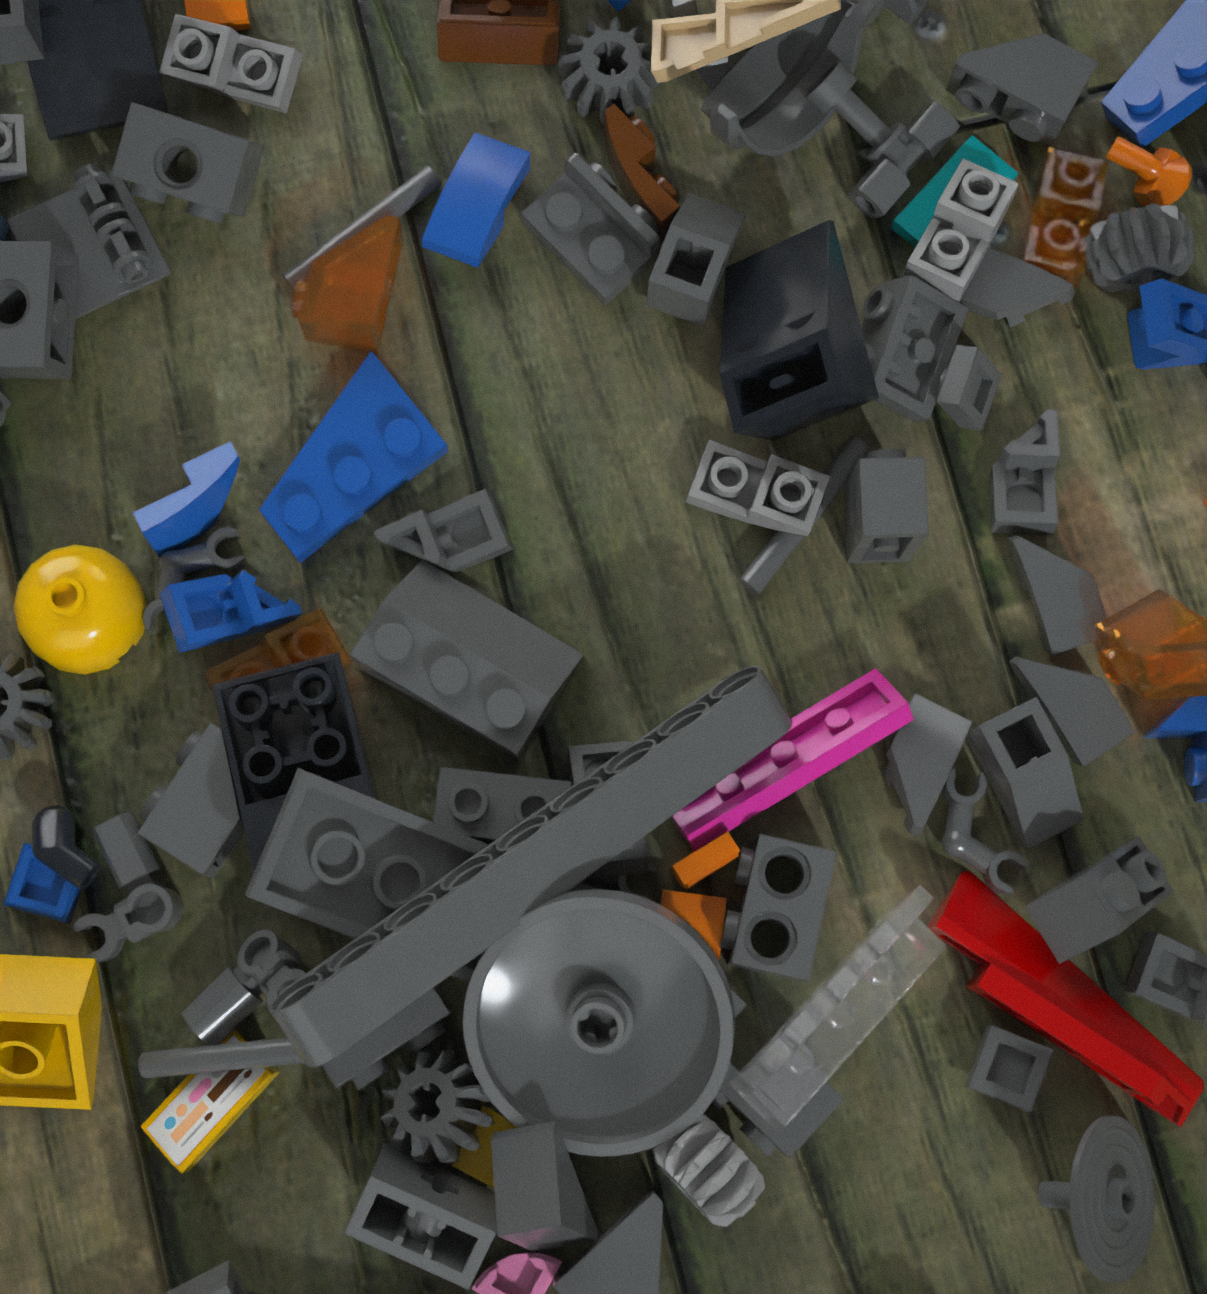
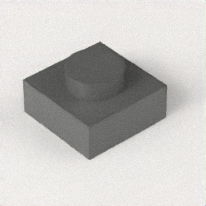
M956 345L949 367L945 368L940 376L936 402L960 428L982 431L1002 375L979 347Z
M986 1025L964 1087L1024 1111L1032 1112L1053 1049L996 1026Z

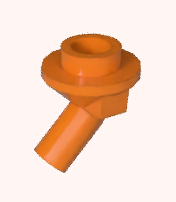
M1117 136L1105 157L1138 175L1133 192L1137 201L1144 207L1151 203L1158 204L1159 207L1167 204L1171 205L1187 190L1192 178V167L1185 157L1179 155L1173 149L1158 147L1155 153L1151 154L1120 136Z

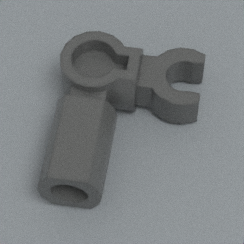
M133 811L119 814L94 827L92 830L119 888H127L130 894L127 898L114 905V912L110 915L106 913L87 914L79 918L73 925L76 933L91 930L95 926L100 927L104 931L106 938L103 947L87 956V958L96 959V962H105L115 958L122 950L127 939L136 943L154 933L172 929L178 924L183 913L181 896L174 888L160 884L156 876L161 869L146 838L137 833L141 827Z
M263 929L253 933L240 948L237 960L238 967L236 969L228 967L181 1015L190 1029L208 1045L221 1044L263 1002L260 996L263 992L267 995V1006L269 1008L271 1002L280 992L306 974L301 967L302 959L300 953L271 930Z

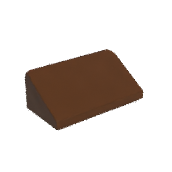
M440 0L437 20L438 57L444 62L555 65L559 57L561 0Z

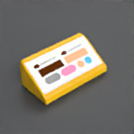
M235 1029L221 1044L247 1042V1040ZM275 1066L188 1074L140 1127L169 1162L181 1174H184L197 1164L280 1071Z

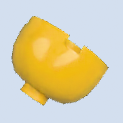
M70 545L53 549L34 561L18 583L13 605L18 631L31 651L60 671L83 675L110 669L120 662L119 658L128 652L132 644L136 646L144 633L143 614L147 607L143 586L123 561L103 549L82 545Z

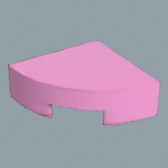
M540 1251L512 1253L489 1265L476 1279L471 1289L479 1294H545L562 1263V1259Z

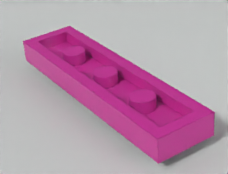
M875 668L791 719L793 722L792 727L779 740L671 816L670 819L695 852L913 721L914 718L908 702Z

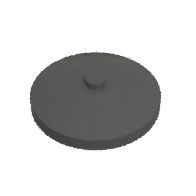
M590 889L566 892L526 913L520 918V926L483 952L471 976L466 992L463 1009L464 1042L468 1059L481 1088L493 1105L517 1128L556 1121L568 1152L597 1157L628 1155L651 1149L679 1135L706 1111L716 1097L728 1071L734 1044L735 1012L732 993L725 972L707 942L685 920L669 909L649 899L621 891Z

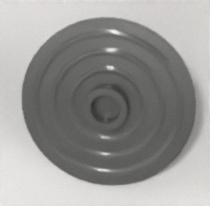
M1103 1116L1095 1120L1082 1136L1074 1157L1070 1182L1042 1181L1038 1189V1199L1040 1205L1044 1208L1070 1209L1075 1242L1086 1267L1098 1279L1105 1282L1118 1283L1127 1280L1134 1274L1147 1251L1154 1220V1182L1146 1147L1135 1127L1122 1117Z

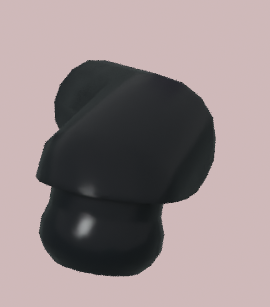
M60 805L48 806L36 814L32 822V851L34 857L77 889L84 890L97 876L101 864L75 846V820L73 814L67 808Z

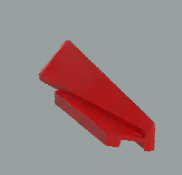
M966 870L961 872L925 930L979 965L966 987L1176 1126L1182 1127L1204 1090L1203 1080L1069 959L1059 964L1043 936L972 872Z

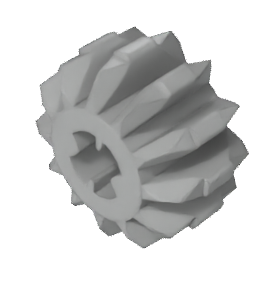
M704 1113L682 1133L653 1149L654 1161L661 1168V1171L684 1194L689 1202L714 1225L728 1227L738 1217L742 1218L756 1204L755 1200L765 1189L762 1174L744 1154L745 1152Z

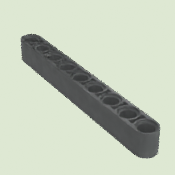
M757 665L743 668L717 683L280 992L271 1002L269 1012L306 1066L311 1068L317 1067L342 1054L520 926V918L526 913L566 893L785 735L792 727L793 722L761 667Z

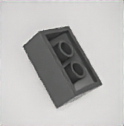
M421 560L383 600L350 653V657L358 669L520 764L583 660L584 654L428 562Z

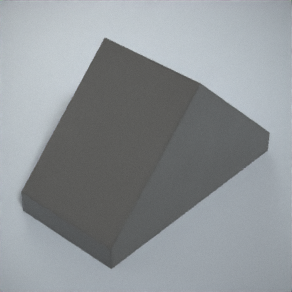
M551 1121L494 1132L491 1138L497 1236L534 1252L596 1241L599 1233L557 1122Z
M651 1188L607 1228L596 1241L592 1242L554 1277L553 1287L559 1294H659L663 1201L654 1189Z

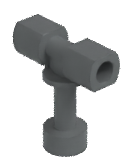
M839 60L813 84L806 93L805 98L821 114H825L833 107L871 145L865 158L873 166L847 195L862 213L874 220L884 216L911 185L906 176L916 164L934 158L960 126L948 110L934 101L924 106L906 127L898 121L888 128L850 89L856 82L857 77Z

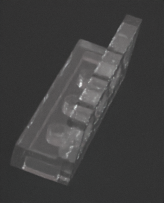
M918 885L889 909L729 1083L777 1133L787 1127L946 949L947 946L918 918L921 912L934 899L921 885Z

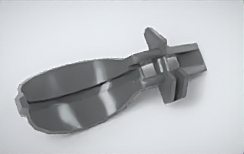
M841 0L840 10L753 45L716 83L702 103L700 110L710 119L711 133L730 148L737 150L746 146L755 153L778 157L800 148L823 129L836 111L832 107L825 114H821L805 98L806 93L813 84L839 60L854 74L858 63L862 35L885 7L910 25L922 12L928 0H860L859 2L855 0Z

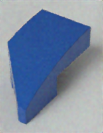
M231 441L182 464L191 485L133 512L143 535L159 558L166 551L182 549L215 525L228 497L240 463V458Z
M244 570L234 578L227 574L170 584L160 593L179 653L230 641L289 623L303 614L301 607L291 599L284 603L256 586L254 583L257 578Z

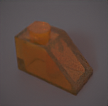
M386 215L312 261L308 281H299L297 283L292 304L293 318H298L306 341L370 353L371 350L374 354L379 353L404 242L399 217Z
M1156 590L1094 625L1103 648L1097 654L1099 663L1106 676L1115 685L1123 683L1144 700L1207 696V620L1162 590Z

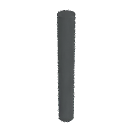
M428 165L283 273L282 276L295 294H299L441 187L442 183L431 167Z
M851 436L823 472V474L830 476L813 525L848 482L858 460L866 458L867 454L871 452L869 445L862 439ZM777 530L740 577L739 582L753 594L759 595L801 542L804 535Z
M286 1037L143 1052L139 1057L138 1067L143 1078H156L301 1064L304 1061Z

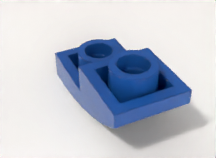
M475 132L457 161L436 203L422 237V247L478 268L504 227V210L530 170L531 152Z

